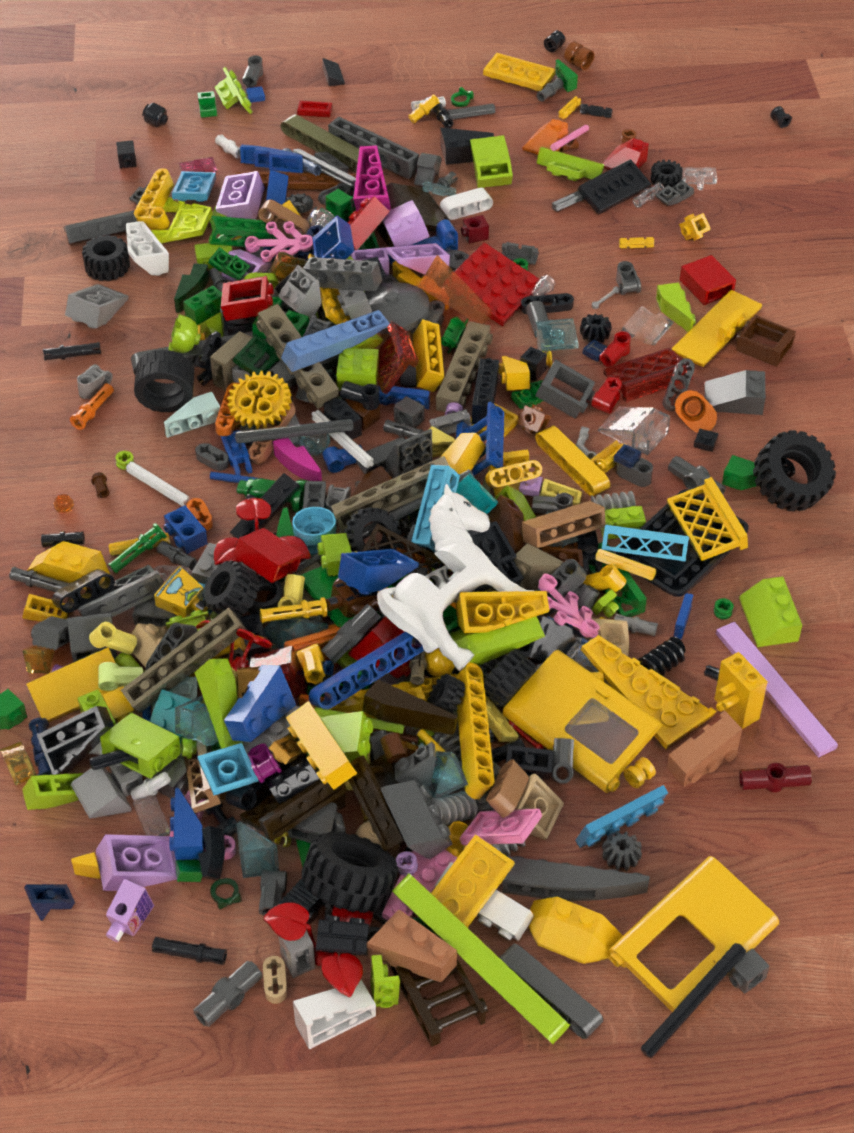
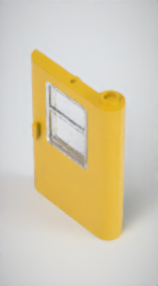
M560 650L554 651L507 703L502 713L509 721L511 720L516 726L548 750H553L554 738L574 739L572 768L605 793L614 792L620 785V774L663 726L654 717Z

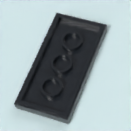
M630 159L581 184L577 190L599 215L645 191L652 184Z

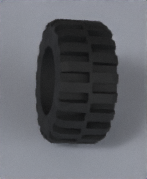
M789 430L774 436L760 450L758 457L754 461L753 475L757 477L755 483L757 487L760 486V493L763 496L765 495L768 498L767 501L771 504H777V507L780 509L787 508V511L794 512L796 509L797 511H803L814 506L832 488L833 480L836 477V471L833 470L836 467L835 462L831 460L832 454L830 451L825 449L826 445L822 441L818 442L816 440L817 437L813 435L808 436L803 431L797 433L796 430ZM781 458L792 459L799 463L806 472L807 484L791 480L782 469Z
M328 832L327 834L322 833L312 840L301 876L308 891H312V895L316 898H321L323 902L335 905L339 909H347L350 912L359 911L360 913H366L368 911L374 912L386 905L398 875V866L395 858L390 855L389 851L385 852L381 845L373 843L365 837L361 838L355 834H346V832Z

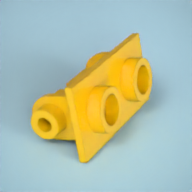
M616 440L590 460L606 473L617 465V462L613 461L614 455L624 444H619Z

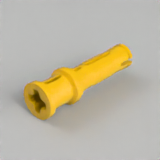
M324 597L320 598V600L309 602L302 600L300 604L260 609L262 623L302 617L306 620L311 616H327V604Z

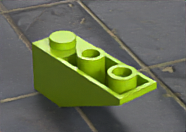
M679 282L657 285L656 301L660 311L689 332L693 325H695L696 319L695 315L690 311V303L685 299L684 289H681Z

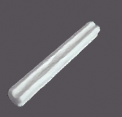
M130 462L126 466L128 473L179 505L186 506L189 501L188 495L134 462Z

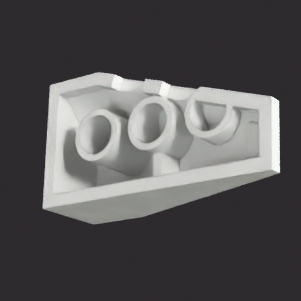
M143 221L126 223L127 247L131 258L150 275L159 276L163 273H168L169 253Z

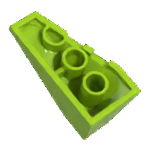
M537 616L487 633H464L462 629H459L449 634L460 648L468 649L474 654L470 662L478 666L545 637Z
M209 659L195 671V675L221 749L239 743L243 744V741L232 740L224 722L239 699L238 685L228 659Z

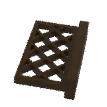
M378 523L362 552L374 549L379 550V548L389 545L391 549H394L393 544L402 543L407 550L406 553L402 554L409 556V558L413 559L412 554L418 552L424 555L426 562L419 564V567L427 566L429 573L433 572L430 564L439 563L445 566L435 554ZM378 531L386 534L387 543L377 545L375 535ZM429 578V580H432V583L436 586L435 580Z
M319 778L318 781L281 804L275 802L277 800L271 794L255 804L251 810L240 814V817L245 823L264 832L267 840L272 842L347 792V789L343 783L333 790L328 782L323 784Z

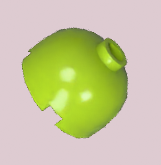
M178 314L171 334L172 343H169L168 351L171 350L183 354L191 351L194 344H199L201 334H198V326L195 321L187 316Z

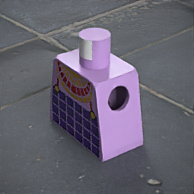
M126 879L123 880L106 914L111 923V927L106 933L109 939L119 942L123 933L134 936L154 907L144 887Z

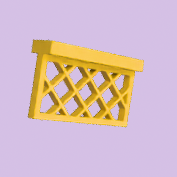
M712 477L705 479L702 486L667 499L669 507L686 536H689V541L701 561L736 547L740 550L748 548L747 533ZM700 493L705 495L703 501L693 499L695 495ZM680 501L686 502L685 508L676 507L675 503ZM691 504L700 506L698 512L688 509ZM704 507L713 509V514L702 513ZM685 515L695 517L693 523L684 521ZM699 518L709 520L707 526L699 525L697 522ZM712 523H721L723 526L721 530L711 528ZM694 529L704 531L702 537L693 536ZM708 533L718 535L716 541L705 538ZM723 536L731 538L732 542L724 544L720 543V540ZM703 544L713 546L712 550L704 553L701 547Z

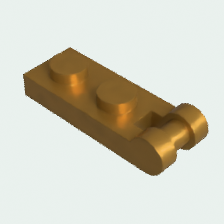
M292 735L274 741L269 747L273 752V757L278 762L284 764L299 758L303 759L307 753L304 754L298 746L299 738L294 739Z

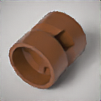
M576 41L571 42L564 53V59L582 70H587L595 58L594 51Z

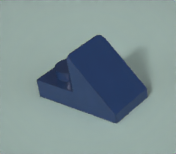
M26 884L24 887L30 903L41 921L44 920L51 909H71L75 904L67 884Z

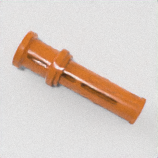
M105 383L87 404L81 405L79 411L70 417L72 426L78 430H83L86 427V423L95 417V411L114 392V388L110 384Z

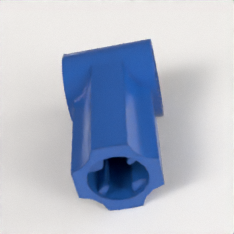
M332 446L326 448L322 453L326 466L331 473L340 472L346 465L356 463V459L345 449H338Z

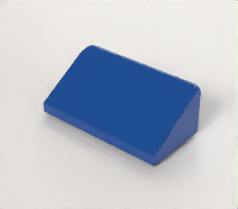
M270 170L266 201L274 200L279 204L286 202L288 175Z

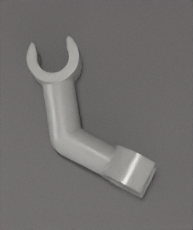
M582 426L576 446L588 458H593L597 454L589 451L584 446L589 438L588 432L590 428Z

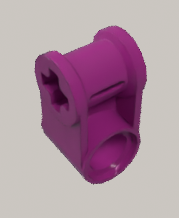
M265 743L258 744L249 751L248 756L252 764L251 767L261 784L272 774L282 772L277 760L273 757Z

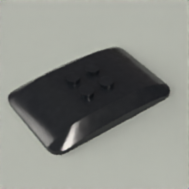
M689 489L682 490L678 494L689 491ZM698 494L693 499L703 501L705 497ZM677 502L675 506L685 508L686 502ZM668 503L640 528V530L686 536ZM691 504L688 510L698 512L700 506ZM704 507L702 513L712 515L714 510ZM689 515L684 517V521L691 523L695 519V517ZM737 517L745 532L748 533V524ZM699 518L697 524L707 526L709 520ZM713 522L711 528L721 530L723 525ZM694 529L692 535L702 537L704 531ZM708 533L705 539L716 541L718 535ZM723 536L720 540V543L724 544L732 542L731 538ZM635 537L626 542L631 550H637L643 545L639 538ZM642 539L644 543L649 541V539ZM656 540L647 545L653 553H658L664 548L660 541ZM688 540L686 561L616 552V554L655 568L656 575L654 579H644L674 597H680L697 585L733 549L701 561ZM663 542L665 546L670 544V542ZM674 543L668 550L672 555L682 557L684 544ZM624 544L620 547L627 549V547ZM703 544L701 550L704 553L712 550L713 546ZM645 547L640 550L648 552ZM666 550L660 553L669 555V553Z

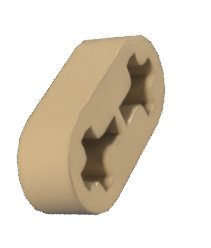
M271 956L263 963L264 990L266 999L271 1003L278 1004L287 997L286 969L284 960L281 957ZM277 965V975L272 976V966ZM273 984H278V994H273Z

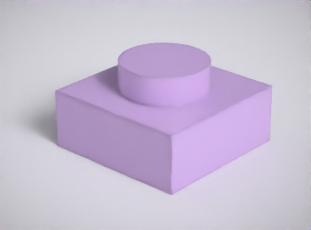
M543 477L522 481L519 491L523 495L539 496Z

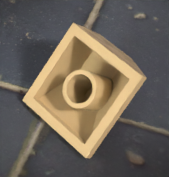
M532 774L515 810L540 809L542 817L530 835L547 839L564 802L536 774Z

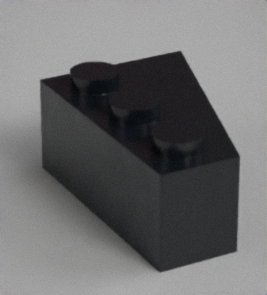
M440 128V145L445 164L473 162L470 140L494 137V133Z
M95 706L37 734L53 775L68 774L101 742L100 736L114 726L107 707Z

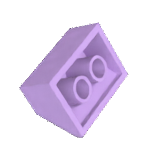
M259 172L226 176L216 211L226 217L256 220L265 189Z

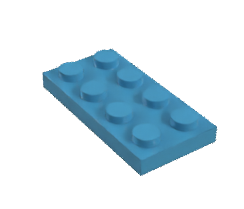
M662 785L585 825L575 840L579 848L585 845L592 847L601 841L600 837L606 834L607 836L609 834L614 835L625 824L627 827L634 825L639 821V817L644 814L646 817H649L656 813L658 807L664 804L663 799L668 794L667 789Z

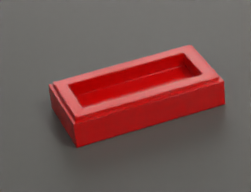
M300 100L297 115L330 118L333 106L329 102Z

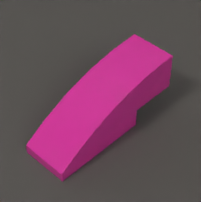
M289 438L273 441L275 457L289 471L304 480L322 481L321 469L304 446L296 448Z

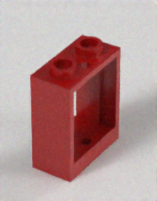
M267 276L223 283L221 309L226 321L258 316L259 312L273 306L271 294H274L272 283H269ZM261 294V297L235 301V298Z

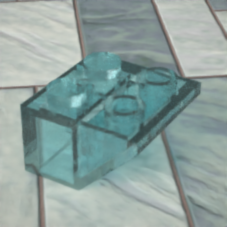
M290 618L271 621L264 628L267 639L272 643L274 651L285 652L284 643L286 641L324 631L329 626L323 622L303 618Z
M203 695L175 707V733L183 735L186 739H194L202 742L203 745L211 746L218 742V738Z

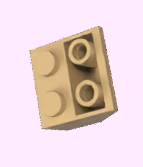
M138 623L131 634L137 638L133 654L144 667H146L147 661L168 631L166 626L159 627L150 623L148 625Z

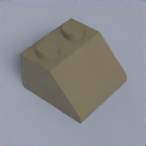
M527 543L516 554L517 557L514 560L516 567L524 577L519 586L526 590L536 591L539 585L538 581L542 575H552L563 564V561Z

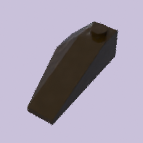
M379 679L364 695L362 711L382 721L454 735L458 716Z

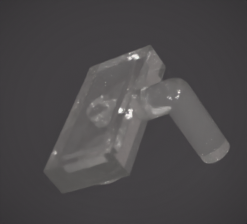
M682 168V180L687 184H697L698 190H702L704 184H717L716 168Z

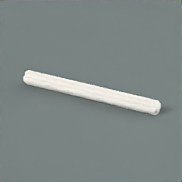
M320 410L313 411L311 414L312 420L316 423L331 421ZM344 432L328 433L365 468L374 465L373 458Z

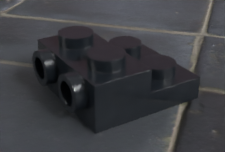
M304 758L303 760L298 759L291 763L290 768L285 771L274 773L266 783L277 802L281 804L318 781L319 777L307 758Z

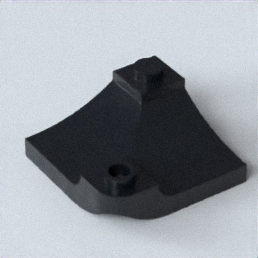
M497 521L490 523L489 529L485 532L468 531L473 543L483 551L502 574L517 585L523 581L524 577L514 561L517 555ZM484 584L472 592H494L497 590L488 584Z

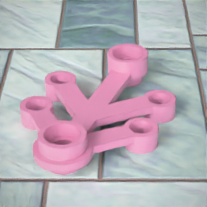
M291 221L285 222L283 227L285 232L291 234L295 239H288L278 230L275 222H268L266 224L267 232L274 235L277 239L258 240L254 236H249L246 238L245 246L250 253L257 252L260 247H274L271 250L261 252L262 261L270 262L278 254L281 262H287L290 257L299 251H310L313 248V239L310 235H302L298 232ZM288 246H293V247H292L291 249H289V250H284V249L287 248Z
M543 574L538 581V588L541 591H547L558 601L556 602L547 596L549 610L551 608L558 610L553 617L554 621L562 626L568 623L579 628L580 633L584 637L595 638L600 627L591 618L592 610L582 606L578 611L577 601L579 597L571 591L563 597L555 589L557 580L549 574Z

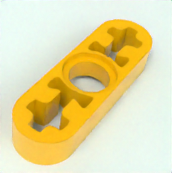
M536 460L513 464L488 471L485 480L487 485L492 488L502 487L538 478L542 473V466ZM531 467L535 468V471L524 473L523 470ZM512 468L518 472V477L515 480L510 477V470ZM504 475V479H499L497 482L492 479L494 476Z

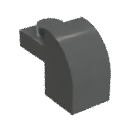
M421 153L417 162L418 169L414 183L415 186L432 189L435 175L439 174L442 161L439 155Z

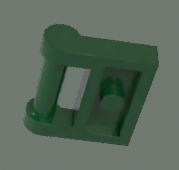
M256 334L233 359L235 364L250 375L253 372L259 375L260 371H263V374H265L275 362L280 361L275 348ZM266 353L270 355L268 360L259 369L255 367Z

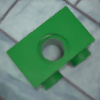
M212 285L183 301L185 316L191 318L199 325L219 313L222 292Z

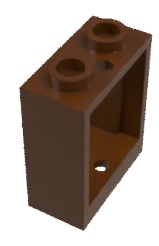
M755 315L751 321H747L744 330L737 334L735 340L737 342L736 350L777 367L792 348L796 331ZM756 333L778 342L775 348H771L751 338Z

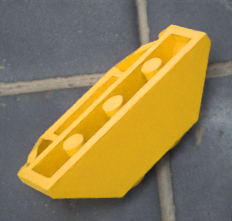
M65 541L37 555L27 570H33L39 575L66 583H72L97 569L110 574L101 551ZM105 577L100 579L99 585L104 582Z
M560 897L534 900L530 908L534 917L528 928L537 945L582 964L609 959L610 952L608 949L623 936L602 914Z

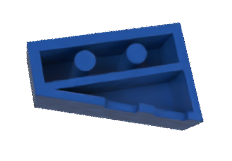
M261 665L255 680L250 681L247 685L248 690L243 698L237 700L225 718L224 722L232 740L253 741L296 706L279 665Z

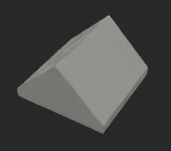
M91 768L71 783L89 819L131 812L132 810L112 774L105 768L92 770Z

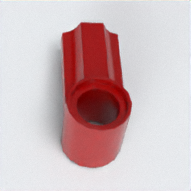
M620 331L614 335V341L599 356L604 366L608 368L614 366L621 357L627 356L630 353V334Z

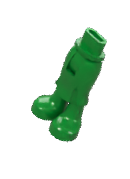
M250 478L248 481L240 480L237 486V494H244L245 497L248 494H252L256 498H261L276 481L256 478L254 480ZM297 480L296 482L300 488L287 501L291 504L295 513L303 509L305 483L308 480Z

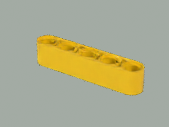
M551 426L535 435L538 446L590 497H594L610 488V481L606 474L556 426Z

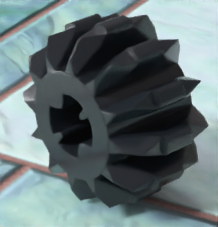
M588 314L587 317L582 319L580 325V334L583 336V339H588V342L594 339L604 342L605 339H609L612 330L609 317H603V314Z

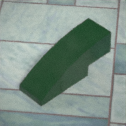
M194 263L190 275H182L174 297L176 313L184 310L183 301L202 292L206 288L210 279L208 265Z

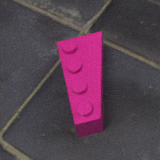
M377 145L360 146L353 197L356 211L360 209V203L365 198L369 199L374 196L388 210H391Z

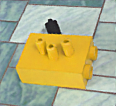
M740 652L722 660L720 669L707 665L706 670L703 671L704 675L717 681L714 700L718 703L716 704L717 710L720 712L725 710L742 729L759 720L768 681Z

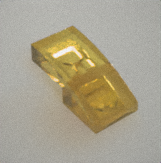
M21 741L0 749L2 758L8 767L15 786L28 781L31 776H37Z

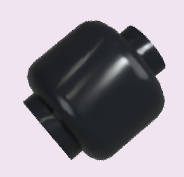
M155 102L147 104L142 112L144 121L156 128L165 125L168 120L166 108Z

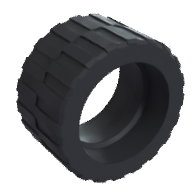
M155 350L146 353L139 359L136 365L134 395L138 402L153 411H178L193 397L195 372L193 364L187 357L171 350ZM168 379L174 381L175 383L165 384L156 382L154 380Z

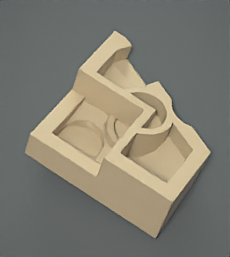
M592 618L600 627L598 635L620 648L621 652L628 656L629 632L627 621ZM585 637V639L588 640V641H590V640L593 639V638H591V637H590V638Z

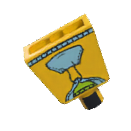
M180 566L154 594L155 606L182 616V618L188 617L193 611L203 610V612H206L208 610L203 602V586Z

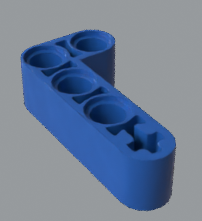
M442 220L437 224L436 236L423 239L412 245L437 243L446 252L458 250V232L449 220ZM388 254L389 262L392 265L395 260Z

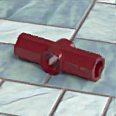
M774 762L769 764L767 768L740 769L739 783L742 790L767 789L770 792L776 793L780 792L783 787L811 786V769L808 765L784 766Z

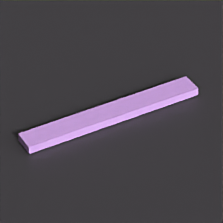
M735 622L716 630V635L732 654L740 652L768 681L765 694L818 758L837 749L838 744Z

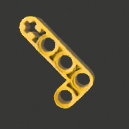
M159 169L154 173L134 211L137 222L143 221L150 230H166L170 226V221L163 207L174 187V183L167 169Z

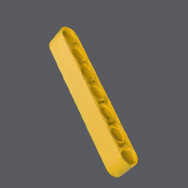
M469 662L455 677L465 684V691L462 692L464 696L460 699L461 703L457 705L464 789L468 796L478 800L493 786L494 772L483 672L477 664Z

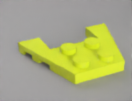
M168 197L163 209L165 212H177L169 230H151V232L160 243L201 236L204 234L213 214L212 208L196 203L189 205L185 201L177 202Z

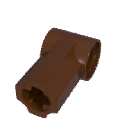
M396 732L387 734L380 739L388 763H396L400 759L415 753L419 748L417 745L403 741L400 734Z

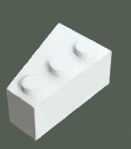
M360 980L350 998L334 988L293 1001L295 1024L309 1049L376 1016V1004L362 980Z

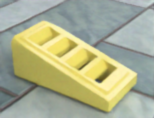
M544 479L539 496L555 497L560 493H568L574 497L573 506L580 504L582 491Z

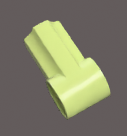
M114 662L101 663L98 669V687L104 691H112L122 686L125 687L143 673V668L119 667Z

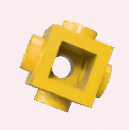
M694 213L684 217V222L679 224L685 240L693 238L695 241L703 237V233L711 229L704 213L694 216Z

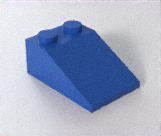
M395 549L341 553L338 578L346 582L347 586L358 589L359 593L368 595L385 589L418 568L419 563Z

